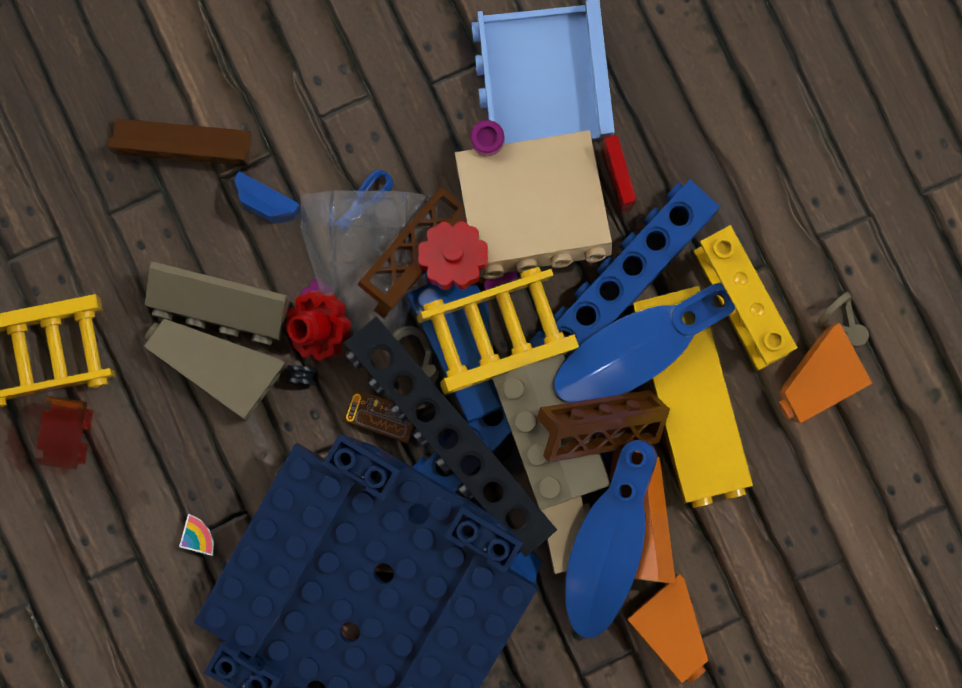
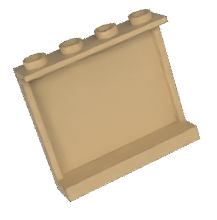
M590 130L504 144L503 148L492 156L480 155L474 149L455 152L467 224L476 227L479 231V240L485 241L488 245V267L479 270L480 277L496 279L508 272L518 271L522 273L535 267L550 265L555 268H562L574 261L586 260L587 262H597L605 259L606 256L612 255V240Z

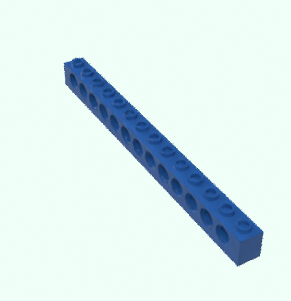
M691 179L684 186L680 182L677 183L667 194L666 198L669 202L660 211L655 207L643 220L646 227L638 235L632 232L619 246L623 250L615 260L608 257L597 269L596 272L600 276L591 285L586 281L573 295L577 301L568 310L563 306L554 315L559 333L563 332V334L568 336L575 334L578 345L581 346L595 333L617 321L718 213L720 206ZM676 210L682 211L686 214L688 222L683 226H676L670 221L669 214ZM651 235H658L664 240L665 247L659 251H653L648 248L646 239ZM627 260L638 261L642 267L641 273L636 276L626 274L623 270L624 262ZM606 284L614 285L618 289L619 296L615 300L607 301L601 297L600 288ZM582 309H589L595 314L596 320L593 324L584 326L577 321L576 314ZM541 331L538 332L529 342L532 348L544 345L543 339L546 338V335ZM573 352L565 354V359H567ZM500 398V409L498 410L502 413L503 419L497 426H488L483 421V417L468 423L464 412L461 415L492 453L512 433ZM446 431L438 439L441 447L451 449L457 445L459 437L455 431L452 435ZM437 452L428 460L423 456L413 466L414 469L455 493L459 491L457 486L462 482L455 473L449 477H442L436 472L437 463L434 460L439 456ZM467 456L461 462V470L464 474L473 476L481 462L475 456ZM414 504L410 508V516L417 522H424L428 518V510L422 504Z

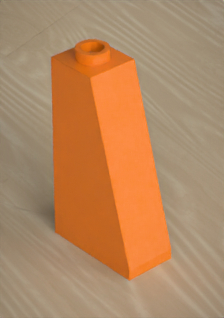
M613 451L609 478L610 483L612 481L621 451ZM635 451L632 454L633 463L638 465L643 461L641 452ZM657 456V462L643 500L646 515V531L642 556L635 579L674 584L675 572L660 457ZM627 484L623 485L621 494L625 498L630 497L632 488Z

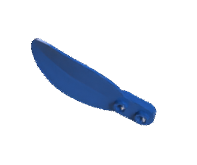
M722 283L713 284L680 304L655 306L632 313L595 333L579 346L558 370L554 380L556 395L568 403L621 395L661 373L685 351L697 333L727 317L735 310ZM716 295L724 299V305L721 308L715 307L712 303V299ZM689 312L693 314L695 320L692 325H686L683 322L682 316L684 313Z
M643 440L631 441L623 447L610 487L596 501L585 517L570 554L566 574V609L575 632L584 638H595L612 624L629 594L639 567L646 531V515L643 500L657 462V454L654 447ZM635 451H639L643 455V461L638 465L632 461V454ZM625 484L632 488V494L628 498L621 494V488Z

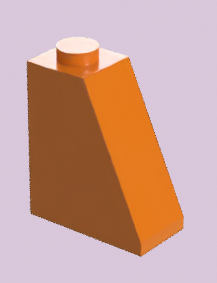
M832 323L824 329L778 393L782 400L778 404L788 420L792 418L794 422L803 423L873 384L840 323Z
M677 574L674 584L666 583L625 619L680 683H683L686 679L689 683H692L706 671L703 665L708 661V657L685 579L681 574Z

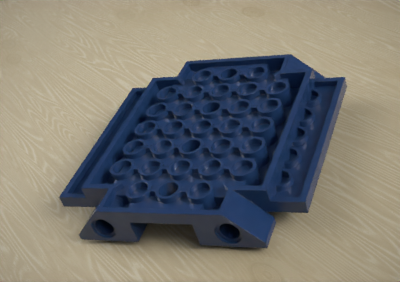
M340 433L325 459L299 443L294 444L194 623L227 642L220 643L204 673L228 688H308L309 683L312 681H320L324 684L325 688H480L539 586L509 569L524 542L501 520L381 448ZM422 504L428 510L426 521L417 522L410 516L412 505ZM386 563L393 568L394 577L392 580L382 581L377 577L376 567L378 564ZM352 622L358 626L360 630L358 639L350 640L343 635L342 626L344 623Z

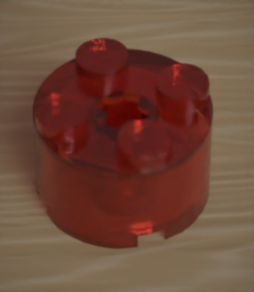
M46 396L45 403H51L50 411L43 410L37 444V450H43L44 453L43 458L36 457L35 464L78 470L79 464H86L89 444L82 443L84 429L91 430L94 410L87 409L88 402Z

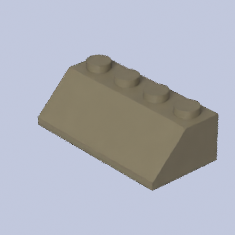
M151 261L145 306L153 310L152 316L172 321L173 315L186 318V325L205 329L206 324L218 326L219 333L232 337H238L239 332L252 335L251 341L271 346L272 340L281 342L287 320V311L291 305L287 295Z
M564 354L493 377L540 510L602 489L611 484L600 453L548 462L543 457L550 432L537 420L540 407L568 403L561 400L554 391L556 374L566 360ZM573 436L562 438L559 448L566 445ZM594 436L589 437L584 444L593 441Z

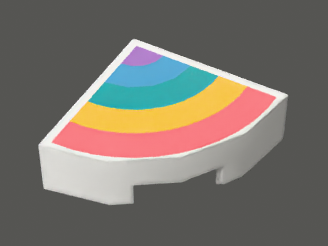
M188 514L179 547L214 556V540L210 529L201 519Z

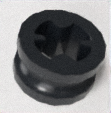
M287 365L290 376L286 378L285 383L316 386L313 375L317 374V368Z

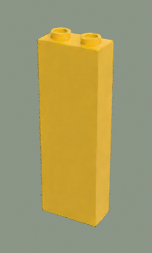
M700 286L634 302L631 305L632 313L655 306L680 304L701 291ZM686 312L682 316V320L686 325L694 323L695 318L693 314ZM708 327L693 337L685 351L670 366L650 379L653 393L670 408L663 430L683 504L691 502L693 508L712 504V496L724 493L726 500L746 495L745 488L753 486L711 327Z

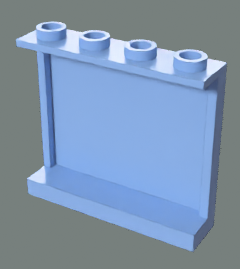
M586 0L585 5L484 16L483 11H478V22H471L473 42H480L481 55L475 56L477 76L484 75L485 88L479 89L480 108L487 109L488 120L495 121L502 127L505 135L504 144L590 130L592 141L603 140L614 135L600 0Z

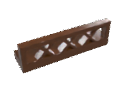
M115 118L113 137H109L108 148L113 154L248 166L252 133L247 130Z
M442 186L357 284L379 302L374 312L383 319L388 316L425 272L419 267L417 249L422 242H416L414 229L417 226L436 227L441 222H447L452 227L460 221L467 223L464 204ZM440 199L456 211L451 218L436 219L435 205ZM429 213L430 219H424V217ZM409 236V243H403ZM396 250H411V265L395 266L394 252ZM388 260L389 267H382ZM396 273H403L397 280ZM375 274H390L391 288L386 294L370 282Z
M651 390L540 407L537 420L550 432L543 457L548 462L621 450L627 443L635 440H643L650 444L659 443L670 408ZM652 423L649 433L639 434L648 424ZM628 427L618 438L612 439L622 428ZM601 432L593 441L584 444L594 433ZM573 436L566 445L559 448L562 438Z

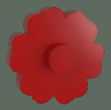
M463 221L456 223L453 227L447 222L439 223L436 227H432L427 231L428 241H424L418 246L420 269L427 272L430 284L436 285L442 290H448L453 285L461 290L467 289L470 285L479 281V270L488 267L487 243L479 240V231L476 227L469 226Z
M319 290L309 291L304 295L297 296L295 300L296 308H291L287 311L286 330L292 339L293 348L299 351L302 357L314 356L318 361L339 355L341 353V343H345L350 338L351 321L343 316L345 313L344 303L338 300L335 294L323 295Z

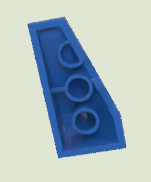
M429 283L408 293L407 296L417 317L420 312L424 311L423 305L443 299L444 304L479 293L480 290L476 283L464 290L458 289L455 285L448 290H442L438 286ZM486 302L477 304L493 348L489 310ZM464 309L444 315L461 364L466 365L467 370L479 367L481 356ZM431 320L422 322L420 325L447 377L446 371L449 369ZM493 379L454 392L468 423L500 409L499 395Z

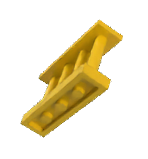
M730 225L701 240V247L693 250V254L710 286L722 283L731 299L735 310L727 317L756 370L759 371L787 356L789 352L797 349L798 347L732 226ZM716 295L721 306L723 307L724 299L721 296Z
M535 267L520 273L522 279L444 304L443 299H439L423 305L424 311L420 312L416 317L418 323L428 320L432 321L449 369L446 371L447 377L440 382L444 396L492 380L493 377L558 355L571 353L579 348L575 334L564 337L563 332L559 333L542 282L548 281L553 276L552 269L541 272L540 267ZM529 287L546 338L543 339L545 344L532 348L531 343L526 342L509 294ZM494 298L497 299L514 347L511 349L513 355L500 359L498 354H494L477 306L479 303ZM461 309L465 311L481 356V360H479L480 366L467 370L466 365L461 364L444 316Z
M93 294L0 313V332L7 331V335H11L20 380L19 387L0 390V407L6 406V400L82 384H87L88 388H97L108 385L107 379L116 378L114 370L111 368H101L92 321L95 318L96 312L103 311L101 298L98 295ZM74 317L75 322H79L88 373L68 376L59 326L62 325L61 319ZM40 324L41 328H45L54 379L34 383L25 332H28L27 326Z

